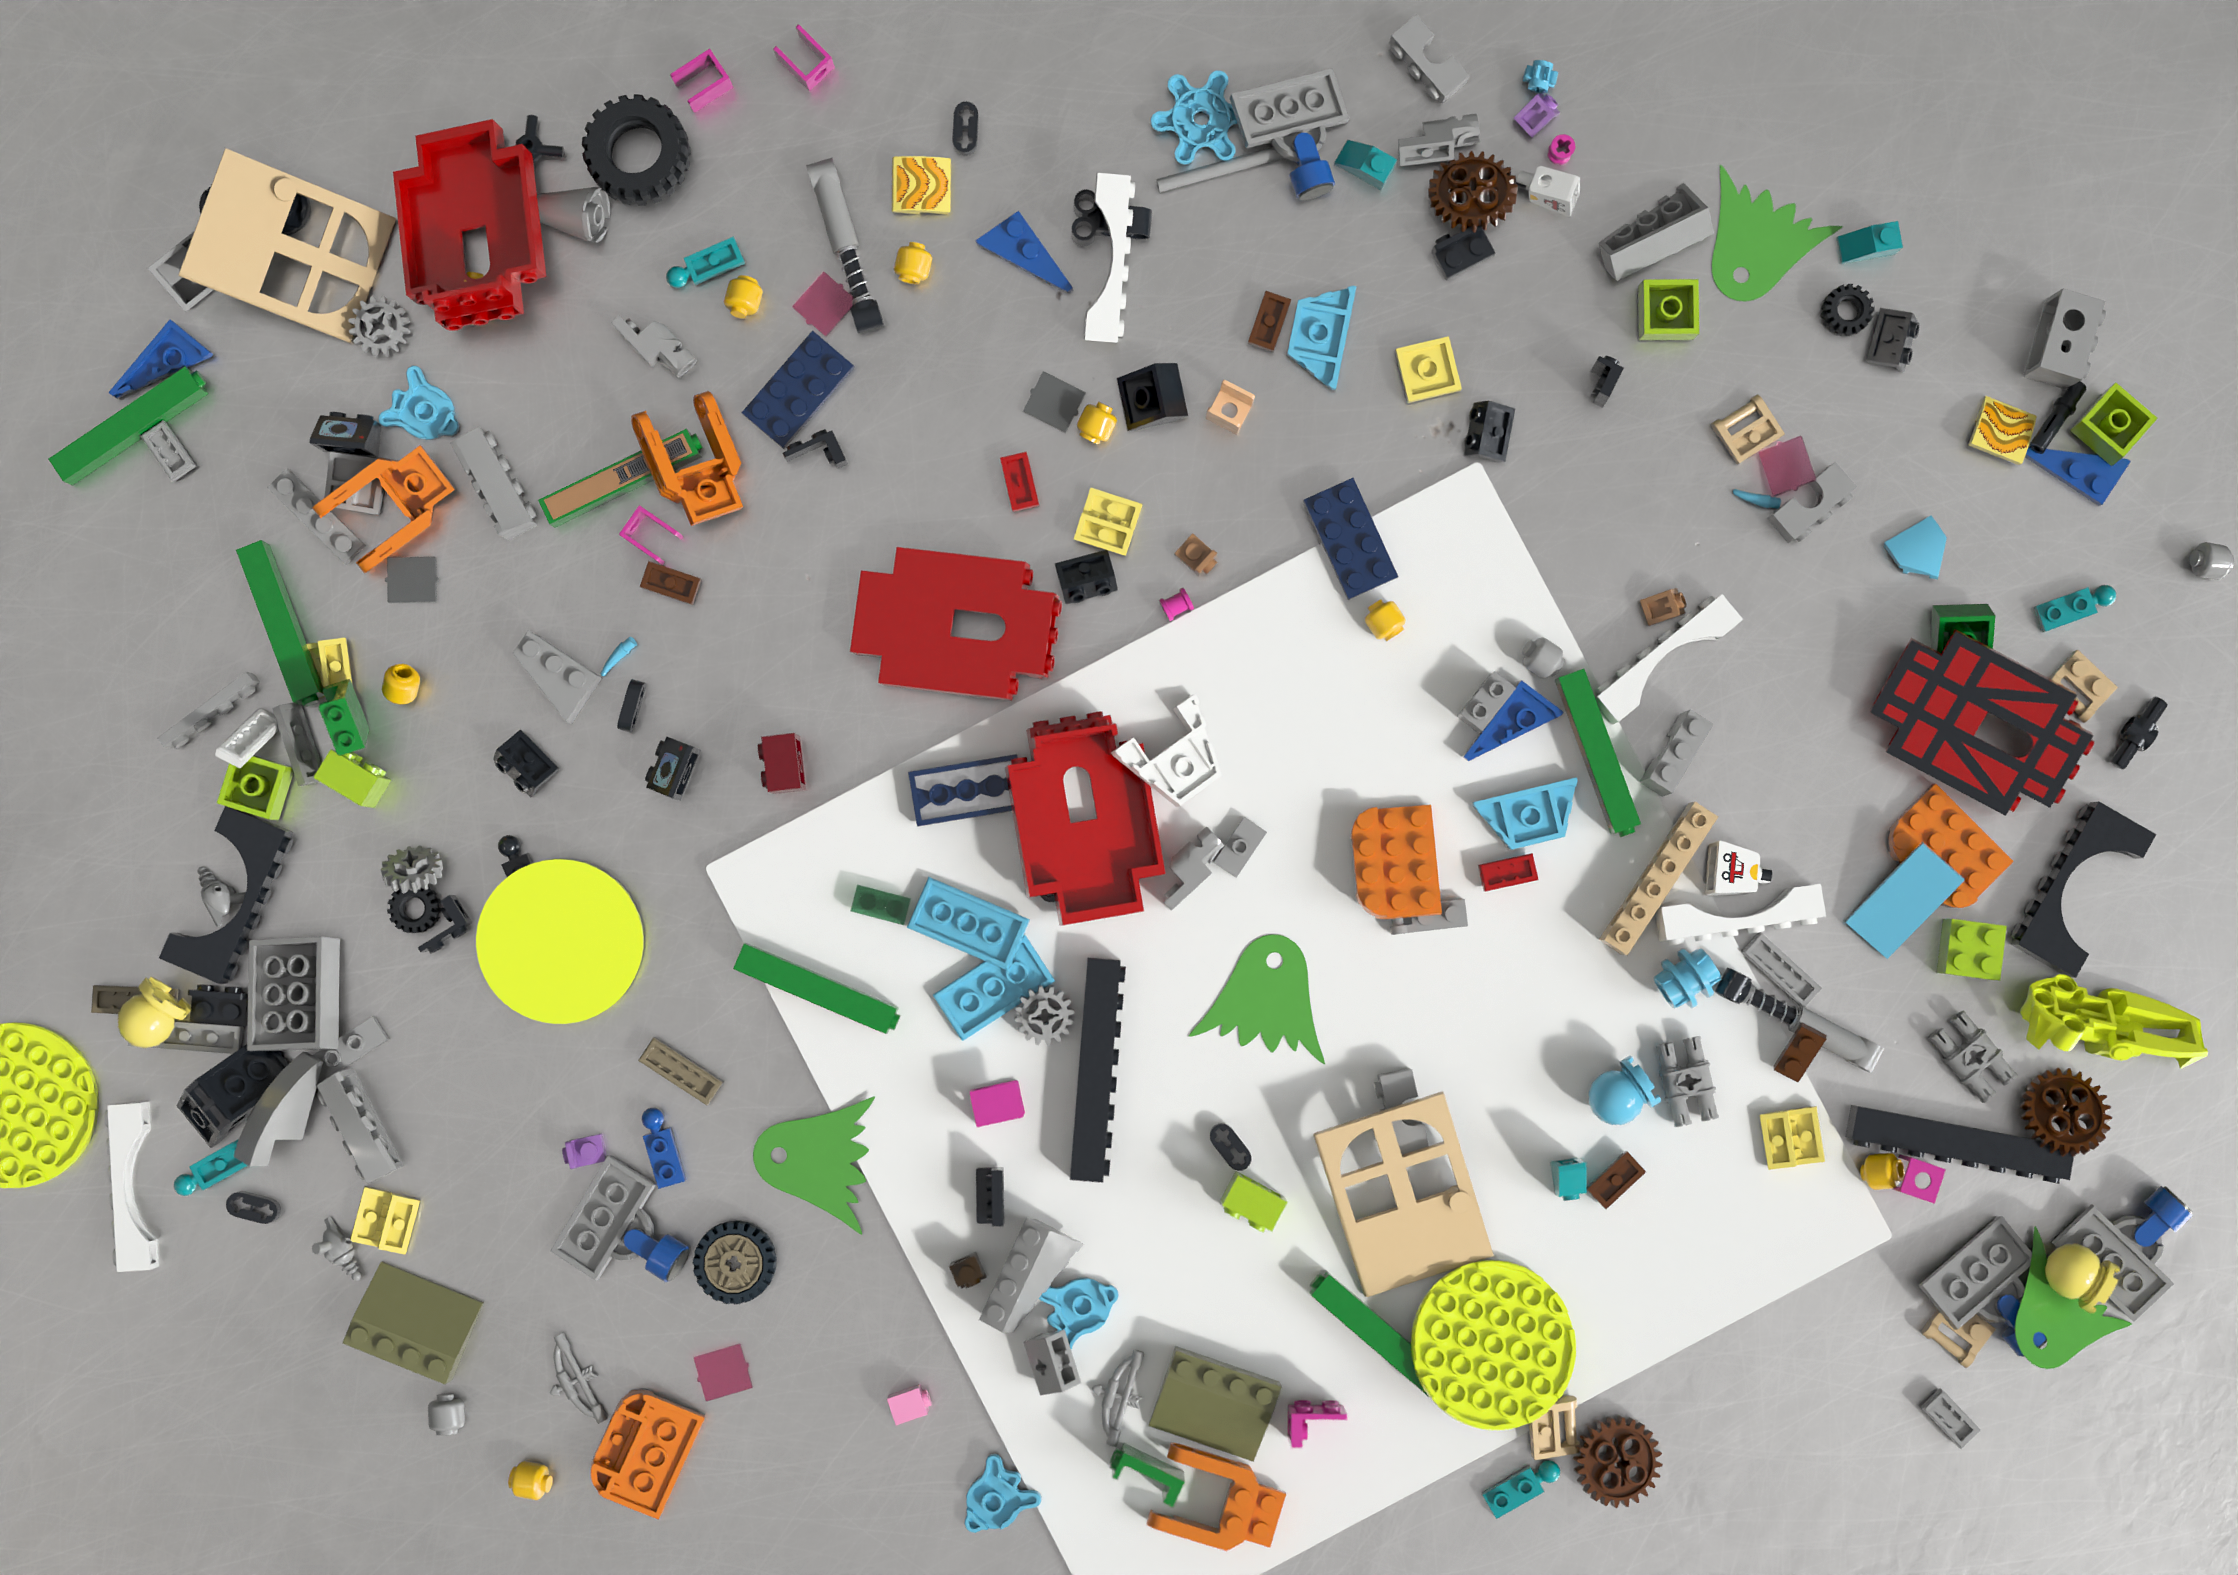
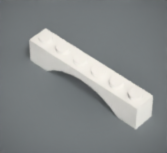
M1096 173L1094 201L1101 210L1108 225L1112 259L1104 288L1095 302L1086 310L1084 340L1118 343V337H1123L1124 320L1119 319L1120 309H1125L1126 293L1122 292V281L1127 282L1129 269L1128 265H1124V255L1130 253L1131 237H1126L1127 226H1132L1133 209H1128L1129 198H1134L1135 181H1130L1131 175Z
M1723 594L1715 599L1712 595L1698 605L1701 608L1695 615L1691 612L1678 622L1680 627L1676 631L1672 632L1671 629L1666 631L1657 639L1660 642L1659 645L1654 649L1648 646L1637 655L1639 659L1637 663L1633 666L1629 663L1616 672L1618 678L1610 683L1607 680L1595 690L1598 694L1595 696L1599 710L1612 725L1622 720L1639 706L1642 690L1648 676L1655 665L1667 653L1686 643L1701 640H1717L1743 620Z
M1821 884L1785 889L1766 908L1741 918L1714 916L1700 911L1687 903L1658 908L1655 913L1659 941L1668 940L1669 945L1685 943V937L1694 936L1695 942L1712 939L1711 934L1721 932L1722 937L1738 935V929L1747 928L1748 934L1765 931V925L1774 924V929L1776 930L1791 927L1790 922L1800 920L1801 926L1816 924L1817 918L1825 917L1826 913Z
M149 1101L107 1105L104 1121L106 1127L109 1128L106 1151L110 1155L111 1166L108 1167L107 1175L109 1182H112L109 1206L113 1210L114 1221L111 1223V1235L115 1238V1249L112 1253L113 1264L116 1265L117 1272L151 1270L159 1267L157 1238L142 1220L134 1201L132 1188L136 1154L143 1139L151 1129Z

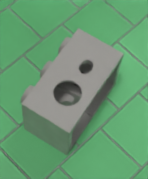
M194 231L148 267L149 271L185 312L213 291L211 288L178 276Z
M2064 288L2047 298L2023 377L2062 389L2074 385L2083 378L2085 379L2091 365L2088 362L2090 352L2095 350L2098 343V337L2095 336L2096 331L2105 319L2106 311L2103 310L2105 301ZM2051 321H2053V322H2052V325H2051V328L2049 329V333H2048V335H2047V331H2046L2047 325H2048Z

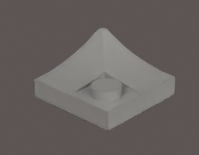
M330 451L324 498L379 457ZM375 478L335 508L379 515L384 492L380 480Z

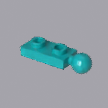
M733 236L685 257L684 261L687 267H671L667 271L666 280L670 286L681 288L687 283L688 278L692 277L695 285L746 263Z
M2101 585L2091 595L2089 587L2035 606L2034 609L2042 631L2046 632L2098 613L2095 605L2098 604L2103 607L2112 605L2116 600V591L2109 585Z
M239 1139L189 1166L193 1174H181L175 1179L174 1190L181 1196L191 1195L195 1191L197 1184H199L202 1191L247 1167L248 1165L234 1157Z
M1548 1460L1541 1463L1538 1472L1534 1473L1529 1465L1482 1492V1495L1494 1516L1498 1519L1544 1493L1545 1491L1540 1483H1553L1557 1481L1560 1476V1468L1557 1463Z

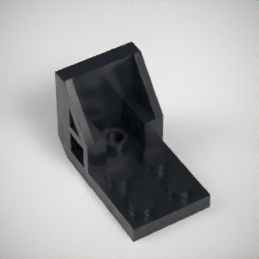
M246 1044L195 1079L185 1088L176 1106L208 1146L212 1148L248 1117L268 1086L289 1063L279 1051H247Z

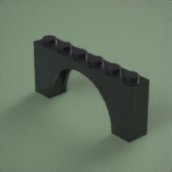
M2099 801L2090 802L2081 809L2078 818H2080L2078 825L2067 834L2065 848L2054 857L2051 864L2054 866L2049 876L2046 875L2041 880L2038 886L2039 894L2036 899H2032L2025 909L2027 914L2022 923L2016 925L2011 935L2013 940L2010 945L2057 972L2072 978L2077 977L2089 953L2084 951L2072 939L2063 921L2061 902L2068 878L2083 861L2099 853L2117 852L2133 859L2144 858L2157 835Z
M225 806L214 831L227 838L236 847L244 861L247 873V890L244 901L234 918L224 927L211 934L194 937L181 933H169L159 956L161 960L218 984H227L229 980L232 981L238 970L236 965L238 958L246 952L249 945L248 935L251 930L256 928L260 920L258 912L261 905L267 903L271 895L269 887L272 880L279 876L282 869V864H280L282 857L290 851L293 844V839L291 838L292 831L250 813Z

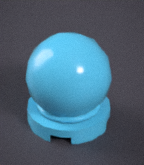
M1627 1056L1620 1061L1621 1071L1610 1070L1599 1075L1593 1081L1589 1090V1104L1593 1113L1601 1121L1610 1125H1624L1633 1121L1641 1113L1643 1103L1654 1107L1661 1102L1659 1095L1653 1096L1651 1090L1655 1087L1640 1065L1632 1066L1631 1063L1634 1060L1631 1056Z

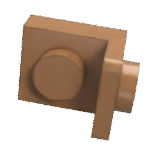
M1193 533L1174 553L1177 558L1198 576L1202 572L1208 574L1217 564L1215 558L1218 553L1215 550H1211Z
M1677 588L1640 600L1649 626L1685 614L1684 608L1687 607L1683 593L1678 592Z

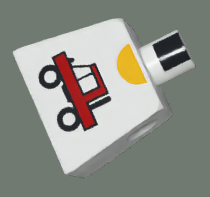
M1538 166L1535 175L1520 171L1516 181V185L1519 188L1529 191L1530 202L1571 217L1580 194L1579 176Z
M1724 841L1711 843L1708 850L1705 895H1745L1754 893L1758 889V883L1770 884L1772 869L1759 867L1760 854Z

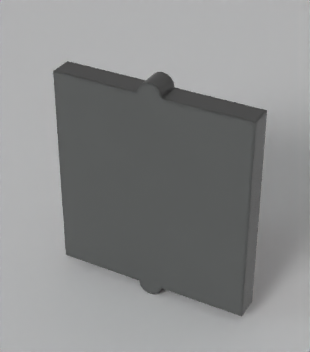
M1043 371L1035 388L1030 390L1031 396L1023 412L1066 433L1073 417L1078 415V408L1086 392Z
M387 557V577L385 582H387L388 603L437 602L436 582L439 581V578L436 577V557Z

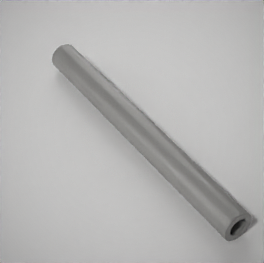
M1274 147L1235 157L1228 161H1221L1156 179L1159 192H1164L1280 160L1284 157Z

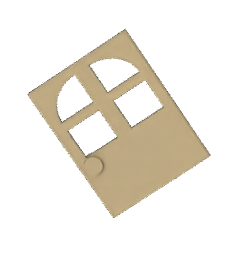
M225 148L178 276L351 343L353 335L349 333V330L355 328V326L348 321L351 318L356 319L357 315L352 311L353 308L361 310L360 301L366 302L396 218ZM296 193L333 208L318 248L282 234ZM344 213L357 221L366 236L368 244L366 267L329 253ZM274 252L311 267L297 307L260 293ZM322 271L358 285L352 299L339 310L327 314L308 312Z
M1443 1091L1313 1134L1364 1297L1376 1295L1494 1256ZM1403 1119L1425 1122L1439 1132L1443 1142L1402 1155L1392 1122ZM1372 1128L1382 1162L1341 1175L1340 1163L1345 1149L1354 1138ZM1447 1154L1457 1185L1450 1187L1447 1191L1416 1200L1406 1168ZM1387 1174L1397 1207L1355 1220L1345 1187Z

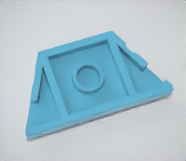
M1349 286L1347 289L1323 293L1320 296L1308 297L1297 302L1287 356L1331 390H1336L1357 286Z
M1576 777L1472 803L1473 807L1506 846L1513 850L1565 837L1568 817L1573 804V795L1578 781Z

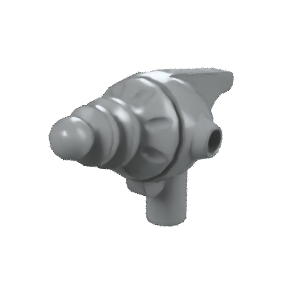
M199 867L197 872L200 875V885L203 887L201 890L203 903L215 925L221 927V918L229 913L231 905L243 903L246 892L234 893L232 887L216 880V877L211 872H207L205 867Z
M331 1217L326 1218L324 1222L327 1229L323 1233V1242L312 1245L313 1253H324L326 1259L330 1262L333 1261V1265L343 1266L341 1270H346V1275L352 1274L351 1277L354 1281L360 1280L361 1273L356 1271L359 1267L355 1266L357 1261L352 1259L354 1249L352 1250L351 1240L343 1236Z

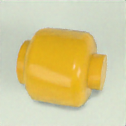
M909 242V246H902L898 249L894 272L899 276L898 279L900 281L919 285L920 281L928 278L932 255L925 250V245Z
M740 275L730 280L724 304L730 310L731 315L743 319L748 315L757 313L763 291L756 279Z
M1099 401L1096 406L1092 404L1086 405L1077 422V428L1081 431L1079 435L1096 444H1099L1100 441H1107L1117 423V418L1111 414L1113 408Z
M1380 599L1368 607L1370 613L1365 617V622L1377 639L1384 638L1387 642L1405 630L1403 625L1406 619L1394 601L1384 603Z
M396 664L389 667L385 671L381 690L383 696L394 704L401 705L412 702L417 697L419 689V673L407 664Z
M1893 1153L1868 1155L1865 1163L1861 1165L1860 1174L1862 1180L1866 1181L1873 1190L1893 1189L1896 1186L1898 1187L1900 1181H1903L1905 1170L1902 1160L1898 1159Z
M522 1461L512 1468L508 1485L509 1488H512V1492L516 1497L539 1500L545 1492L548 1493L550 1491L552 1476H549V1470L546 1465Z

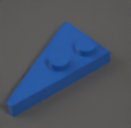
M1019 211L976 240V244L979 247L997 254L1001 259L1010 261L1016 267L1035 277L1038 276L1051 283L1057 289L1064 290L1067 293L1073 291L1069 281Z
M170 319L108 393L118 399L170 376L183 367L188 368L211 358L213 353Z
M2028 447L2025 458L2098 506L2103 505L2131 462L2128 459L2122 458L2111 466L2099 455L2046 449L2043 454H2038L2031 450L2030 447Z
M1521 680L1514 692L1481 732L1463 758L1470 761L1562 716L1564 712Z

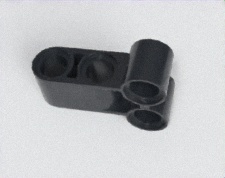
M1088 189L1081 190L1075 195L1073 205L1074 212L1079 218L1072 224L1071 237L1075 244L1082 247L1090 245L1094 241L1095 235L1110 237L1105 218L1094 201L1095 193ZM1083 199H1088L1093 203V207L1089 210H1083L1079 207L1078 203ZM1128 206V209H1133L1132 226H1127L1126 237H1131V239H1149L1152 210L1146 207ZM1080 226H1086L1090 229L1091 234L1087 237H1081L1077 234L1076 230Z

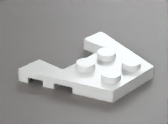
M1196 694L1173 708L1187 729L1188 734L1149 761L1134 737L1111 752L1117 760L1176 807L1187 802L1222 776L1212 743H1209L1204 728L1206 723L1204 717L1200 715L1197 705L1199 701Z

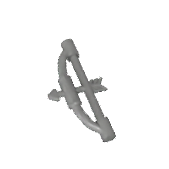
M561 1333L555 1336L556 1346L553 1358L557 1372L556 1377L561 1386L557 1387L554 1385L550 1394L559 1396L560 1391L564 1390L568 1400H571L583 1414L595 1418L598 1424L608 1418L601 1404L597 1403L586 1382L598 1376L592 1373L593 1365L583 1369L581 1372L569 1349L571 1346L565 1334ZM561 1352L566 1356L576 1376L572 1380H570L567 1372L563 1370ZM579 1382L592 1407L591 1409H588L577 1397L578 1393L574 1388V1384Z
M1134 1350L1131 1357L1120 1363L1111 1379H1109L1106 1389H1103L1101 1384L1092 1388L1097 1396L1100 1393L1104 1394L1101 1404L1103 1406L1102 1425L1108 1437L1107 1445L1117 1447L1121 1434L1120 1427L1127 1404L1128 1406L1140 1409L1138 1401L1143 1397L1130 1393L1137 1369L1141 1367L1144 1356L1142 1351ZM1127 1366H1130L1131 1369L1123 1395L1116 1393L1121 1374ZM1117 1398L1121 1402L1114 1426L1110 1428L1109 1413L1114 1399Z

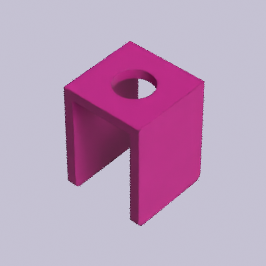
M798 24L796 26L798 36L822 61L805 76L777 46L773 50L776 58L810 92L835 66L832 57Z
M711 49L706 50L670 74L676 87H679L713 64L722 76L721 79L687 100L694 113L734 88L730 78Z
M639 505L619 535L661 565H664L665 561L630 537L645 516L680 540L683 536Z
M1017 1080L972 1089L969 1092L977 1127L1024 1117L1025 1110Z
M1899 1154L1898 1158L1909 1161L1901 1187L1896 1186L1893 1190L1935 1204L1946 1169ZM1921 1172L1927 1173L1930 1177V1184L1924 1189L1918 1188L1915 1184V1177Z

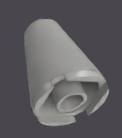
M599 187L537 194L540 223L586 241L598 243L603 239L608 228L603 227L604 219L610 218L608 194L605 191H601L602 188Z

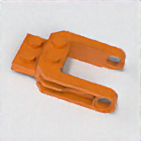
M709 391L694 395L693 403L715 459L681 469L676 474L657 430H654L646 414L647 412L643 411L631 416L633 431L660 495L677 504L682 503L691 526L738 511L743 507L733 483L741 461L715 398Z
M421 445L401 460L379 457L312 507L321 519L365 485L378 478L381 486L402 513L411 519V522L356 562L364 574L429 527L432 523L434 505L455 490Z
M1170 1443L1167 1458L1233 1479L1232 1483H1230L1219 1519L1220 1526L1215 1528L1176 1515L1170 1517L1155 1513L1153 1510H1150L1146 1524L1156 1530L1224 1551L1243 1543L1244 1540L1270 1548L1286 1492L1259 1484L1250 1465L1179 1443Z

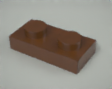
M1265 291L1248 344L1274 352L1292 299Z
M648 561L640 588L693 605L702 579Z
M1801 1022L1775 1062L1774 1071L1799 1083L1826 1041V1034Z
M1625 1151L1587 1186V1190L1604 1209H1607L1641 1178L1646 1171L1628 1151Z

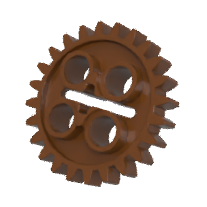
M1470 151L1469 157L1466 158L1460 152L1458 160H1448V165L1441 162L1440 171H1433V179H1430L1428 189L1430 207L1435 208V216L1442 215V223L1451 220L1452 229L1460 224L1462 232L1466 230L1467 226H1471L1473 232H1476L1477 226L1480 225L1484 231H1487L1488 223L1496 227L1498 225V218L1505 221L1507 212L1512 213L1513 204H1516L1518 185L1515 184L1516 176L1511 175V167L1504 168V160L1495 163V155L1493 154L1488 159L1484 158L1483 151L1478 157H1475L1473 151Z
M2056 1068L2052 1073L2046 1070L2042 1076L2037 1075L2033 1082L2026 1086L2028 1091L2021 1096L2026 1101L2020 1105V1108L2027 1112L2021 1116V1119L2029 1120V1124L2024 1128L2025 1130H2034L2031 1139L2038 1137L2042 1139L2040 1142L2041 1148L2049 1144L2050 1153L2059 1149L2062 1157L2069 1151L2072 1157H2075L2080 1152L2085 1155L2090 1149L2094 1150L2099 1146V1143L2106 1139L2104 1133H2107L2111 1127L2105 1123L2111 1121L2112 1116L2105 1114V1112L2111 1109V1106L2104 1105L2102 1102L2107 1098V1095H2098L2097 1092L2101 1088L2100 1085L2090 1086L2092 1082L2091 1077L2084 1081L2082 1080L2081 1071L2072 1076L2071 1068H2068L2063 1074L2060 1068ZM2072 1094L2077 1095L2080 1102L2075 1101ZM2045 1096L2050 1097L2053 1100L2054 1105L2050 1104L2046 1100ZM2078 1120L2084 1122V1124L2086 1125V1129L2082 1128L2079 1125ZM2052 1122L2059 1126L2060 1131L2053 1128Z
M1618 1415L1615 1422L1612 1417L1607 1416L1606 1425L1597 1420L1598 1429L1595 1430L1588 1426L1589 1437L1580 1436L1584 1445L1575 1446L1581 1452L1579 1456L1573 1457V1460L1580 1463L1573 1470L1578 1474H1582L1577 1479V1482L1581 1485L1585 1484L1582 1490L1587 1494L1591 1493L1590 1498L1596 1502L1600 1499V1503L1604 1506H1607L1610 1502L1613 1507L1618 1508L1621 1502L1622 1505L1629 1507L1630 1498L1634 1502L1639 1503L1638 1494L1641 1493L1647 1497L1648 1492L1645 1488L1647 1486L1656 1487L1651 1481L1652 1477L1660 1478L1661 1476L1655 1472V1468L1663 1466L1662 1463L1656 1461V1458L1661 1456L1662 1452L1653 1449L1659 1442L1655 1439H1650L1653 1432L1648 1429L1644 1430V1424L1640 1422L1635 1424V1420L1630 1417L1625 1421L1624 1417ZM1632 1439L1631 1448L1625 1451V1443ZM1606 1445V1453L1599 1457V1449ZM1636 1466L1637 1473L1634 1477L1630 1478L1629 1472ZM1611 1472L1610 1481L1604 1484V1476ZM1621 1477H1622V1478H1623V1485L1620 1486V1484H1621Z

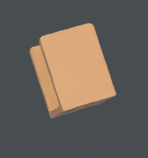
M1223 379L1220 391L1211 408H1208L1205 419L1237 435L1253 405L1255 395ZM1232 403L1237 407L1235 417L1229 418L1222 414L1221 409L1224 404Z

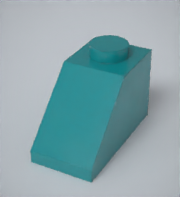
M1347 140L1334 165L1381 191L1394 169L1397 159L1372 145Z
M1898 221L1871 225L1836 237L1841 264L1895 255L1903 248Z
M1579 1158L1550 1162L1556 1196L1563 1197V1201L1580 1199L1579 1194L1587 1193L1586 1162Z

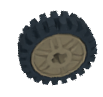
M738 1220L721 1223L710 1229L698 1243L693 1258L694 1276L697 1278L699 1287L701 1286L704 1289L703 1292L706 1295H710L715 1301L734 1305L749 1302L762 1294L773 1279L777 1261L774 1251L775 1247L771 1243L769 1236L758 1226L752 1225V1223ZM734 1256H737V1261L741 1263L736 1269L732 1268L733 1264L731 1262H728V1259L731 1260Z

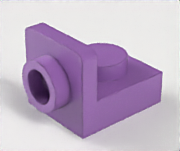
M1537 94L1514 119L1531 137H1534L1560 113L1556 108L1558 103L1549 94Z
M602 1134L569 1140L565 1142V1148H562L564 1162L569 1164L570 1169L604 1162L607 1158Z

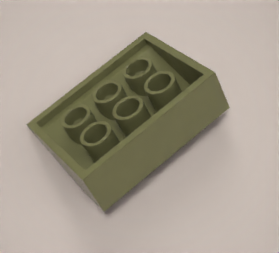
M382 1261L351 1320L342 1343L446 1385L454 1378L484 1302Z
M1175 1346L1149 1426L1254 1462L1273 1415L1282 1386L1279 1381Z

